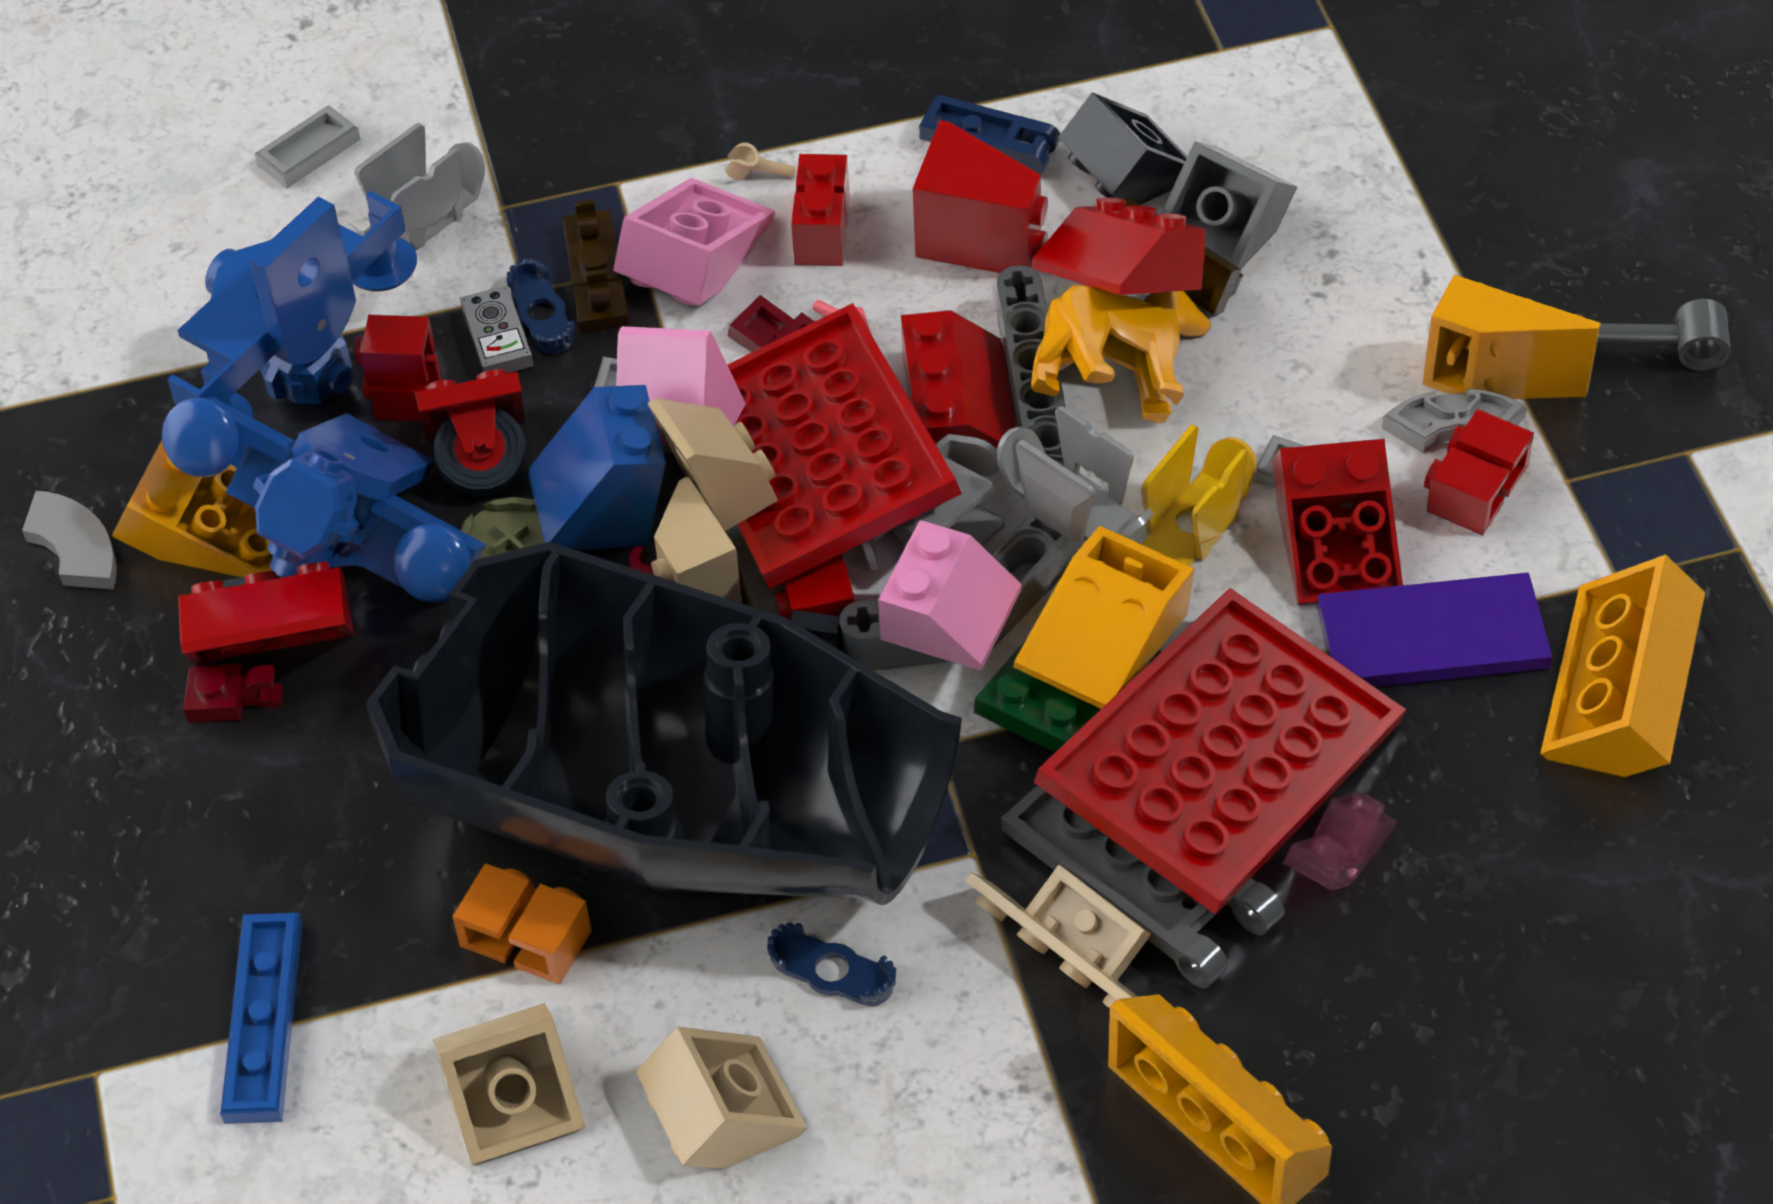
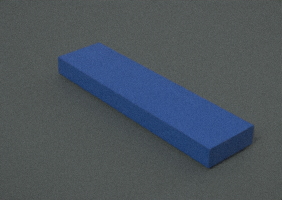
M299 913L243 915L220 1111L224 1124L283 1121L302 933V920Z

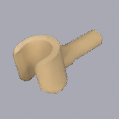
M744 142L736 145L728 154V158L732 159V161L725 168L726 174L735 180H743L752 170L794 178L796 166L759 157L757 149L753 145Z

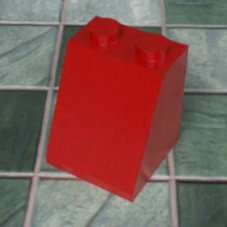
M939 120L912 188L915 257L1001 273L1006 268L1015 265L1032 268V258L1048 240V232L1041 230L1048 208V197L1041 196V175L948 121Z

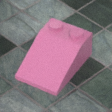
M689 178L624 217L613 271L630 277V281L635 285L646 288L654 287L672 294V297L682 304L701 305L722 291L774 220L775 210L694 178Z

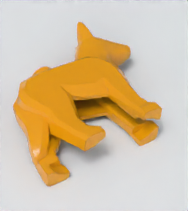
M1072 285L1061 297L1052 300L1045 317L1044 336L1037 349L1033 364L1032 390L1050 396L1058 395L1060 392L1057 380L1058 372L1074 362L1085 382L1097 384L1112 382L1115 377L1114 369L1105 363L1104 358L1133 370L1140 394L1142 419L1164 423L1172 413L1171 404L1166 400V397L1173 404L1178 405L1184 396L1183 386L1176 382L1174 375V359L1180 346V335L1204 336L1210 330L1211 322L1184 291L1150 293L1143 300L1129 295H1117L1088 285Z

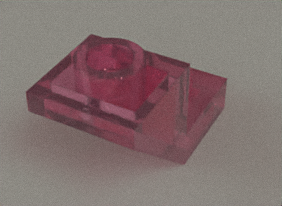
M1354 792L1353 796L1349 794L1332 798L1313 837L1293 843L1283 863L1331 891L1349 886L1392 833L1397 820L1382 813L1385 806L1366 794Z

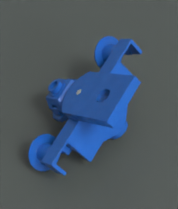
M369 191L366 194L371 229L364 236H361L340 225L334 204L318 196L271 240L239 250L225 249L217 254L210 263L205 276V286L211 294L210 301L177 330L180 338L207 353L209 363L200 370L205 385L198 389L172 374L167 380L174 403L178 405L182 401L191 398L208 399L215 397L253 418L249 402L235 392L259 369L264 377L268 395L276 400L287 398L297 404L321 405L331 395L343 394L350 387L354 377L347 344L342 336V332L351 317L356 303L353 285L366 291H388L405 283L416 269L417 254L415 249L409 242L399 238L406 231L401 206Z
M215 397L208 399L191 398L182 401L169 412L162 428L164 450L170 461L182 472L195 477H210L221 473L230 464L237 467L226 493L255 508L257 534L270 542L268 551L274 555L270 568L280 577L298 575V566L315 562H329L330 567L361 565L397 586L404 588L406 592L418 600L440 603L449 600L448 594L473 561L480 559L487 545L396 496V494L426 480L435 461L347 413L300 432L296 441Z

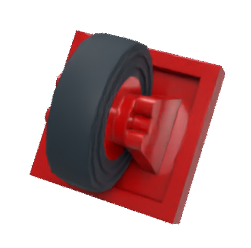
M501 369L489 370L477 375L476 380L456 384L454 380H439L426 385L425 390L415 392L426 442L434 440V459L442 478L455 490L470 496H492L506 490L520 476L526 462V439L519 423L526 422L518 372L507 374L505 370Z

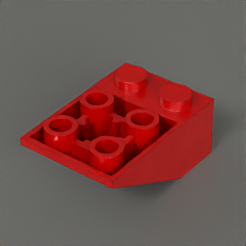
M1385 438L1280 448L1272 461L1278 514L1297 605L1317 603L1318 594L1402 586L1403 580ZM1346 503H1352V504H1353L1352 507H1351V509L1346 508V507H1343V506H1340V505H1343V504H1346Z

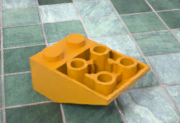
M1454 275L1431 316L1422 385L1449 394H1466V389H1478L1498 393L1512 399L1586 397L1601 323Z
M161 441L127 504L112 537L161 561L242 578L254 573L273 571L270 568V563L274 555L268 551L270 542L257 534L255 508L226 493L237 467L230 464L221 473L210 477L188 475L179 470L170 461Z
M1099 525L1071 559L1018 653L1013 667L1102 709L1147 666L1188 614L1194 568Z

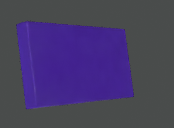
M1529 572L1318 594L1317 610L1328 656L1373 687L1549 669L1551 667L1552 653Z

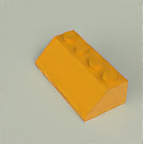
M1667 555L1579 586L1540 753L1547 760L1622 777L1670 763L1705 592Z
M1159 994L1122 998L1110 1006L1108 1067L1261 1204H1296L1328 1175L1332 1145L1329 1143L1325 1132L1315 1122L1309 1119L1303 1121L1287 1107L1282 1095L1273 1085L1266 1081L1259 1082L1242 1067L1238 1056L1228 1046L1224 1044L1217 1045L1207 1037L1187 1010L1182 1007L1174 1008Z

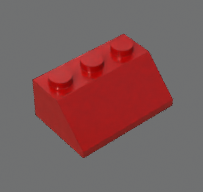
M1097 198L1096 206L1074 208L1032 258V268L1117 295L1201 290L1206 229L1186 224V216L1165 213L1156 214L1155 216L1156 208L1126 206V200L1119 198Z
M952 310L900 315L902 356L908 398L934 443H938L947 434L984 440L997 449L1002 436L1008 430L1016 427L1002 339Z
M315 562L298 566V575L277 578L275 571H266L244 576L245 584L224 588L223 581H209L192 585V594L178 596L182 654L197 665L354 636L342 571L339 567L330 569L329 562Z

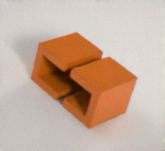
M486 863L452 916L460 947L505 964L515 946H518L521 950L514 960L515 968L559 985L562 983L591 933L586 900L581 899L575 892L564 887L553 889L542 884L535 888L532 880L524 873L511 868L502 870Z

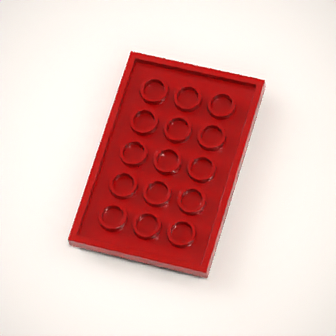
M853 303L727 365L745 401V406L735 424L741 422L756 447L751 452L755 453L761 449L776 474V477L770 480L769 483L778 501L737 524L769 589L962 494L953 473Z
M1229 588L1038 768L1034 783L1216 915L1401 723L1406 709L1239 593Z

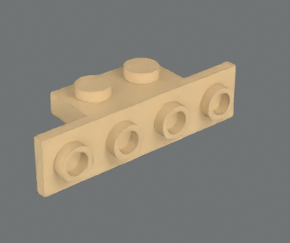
M1058 865L1026 909L992 882L973 872L969 874L965 882L981 893L975 900L981 908L1002 922L1007 915L1013 918L1022 926L1017 935L1023 941L1043 955H1045L1049 948L1065 959L1059 968L1083 987L1088 988L1092 981L1108 993L1102 1001L1107 1007L1110 1008L1118 999L1138 997L1117 980L1145 944L1151 933L1069 870Z

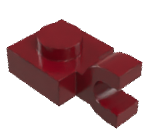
M242 664L189 667L183 712L188 723L241 720L243 706L281 707L283 688L281 684H274L276 672L274 666H256L250 669L247 674Z

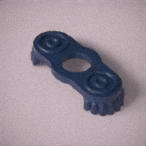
M525 258L522 262L516 261L515 266L511 265L510 271L507 272L506 282L508 287L511 288L513 299L518 307L517 314L521 325L528 329L535 346L540 351L547 354H557L567 350L574 340L575 325L574 321L569 322L566 317L564 300L555 294L548 278V266H544L541 261L537 263L536 259L529 261ZM537 304H550L556 309L550 318L544 320H535L528 315L529 310Z
M788 922L786 927L780 924L777 929L771 931V936L767 938V952L775 968L787 976L808 983L813 990L820 994L829 996L839 995L862 1005L874 1006L887 1001L893 993L894 986L896 985V968L893 961H888L885 955L880 957L879 962L872 961L857 955L853 949L845 944L825 943L805 935L801 923H796L794 926L792 922ZM827 957H838L846 961L849 970L838 981H826L816 973L817 965Z

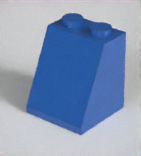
M646 385L594 387L529 467L528 475L544 543L551 542L573 550L636 547L637 545L645 547L649 545L666 461L655 419L647 404L650 402Z

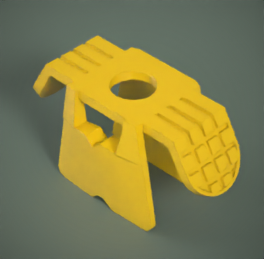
M1193 424L1187 428L1143 481L1141 486L1143 510L1149 508L1154 513L1145 522L1146 532L1149 536L1142 545L1188 566H1191L1196 559L1203 561L1230 524L1235 523L1239 515L1240 504L1248 496L1257 468L1255 454L1245 441L1236 437H1225L1210 447L1201 473L1190 485L1199 427ZM1192 512L1194 533L1184 532L1177 526L1176 520L1180 515Z

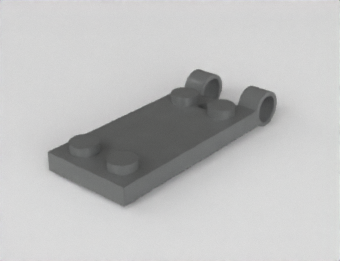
M1036 786L1001 817V828L1005 834L1053 870L1058 865L1069 870L1151 933L1147 941L1173 959L1181 974L1190 983L1198 988L1206 989L1228 969L1227 958L1220 947L1208 937L1197 933L1215 916L1214 913L1041 787ZM1252 878L1226 904L1232 909L1234 916L1245 929L1260 936L1264 935L1285 913L1279 897L1269 887L1254 881ZM1190 902L1195 907L1192 910H1188L1183 905Z

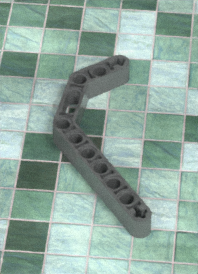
M1022 265L1011 266L1003 270L997 277V319L1017 427L1032 430L1038 436L1046 455L1064 466L1055 410L1059 406L1066 408L1060 373L1058 372L1057 377L1060 388L1058 395L1050 396L1034 392L1031 386L1033 364L1037 349L1044 336L1045 317L1047 314L1042 280L1039 273L1033 268ZM1031 514L992 554L1010 574L1023 564L1035 563V566L1019 581L1021 583V592L993 649L1062 577L1071 559L1085 543V540H1082L1080 543L1072 542ZM878 599L853 602L845 607L840 614L841 651L872 670L950 662L880 640Z

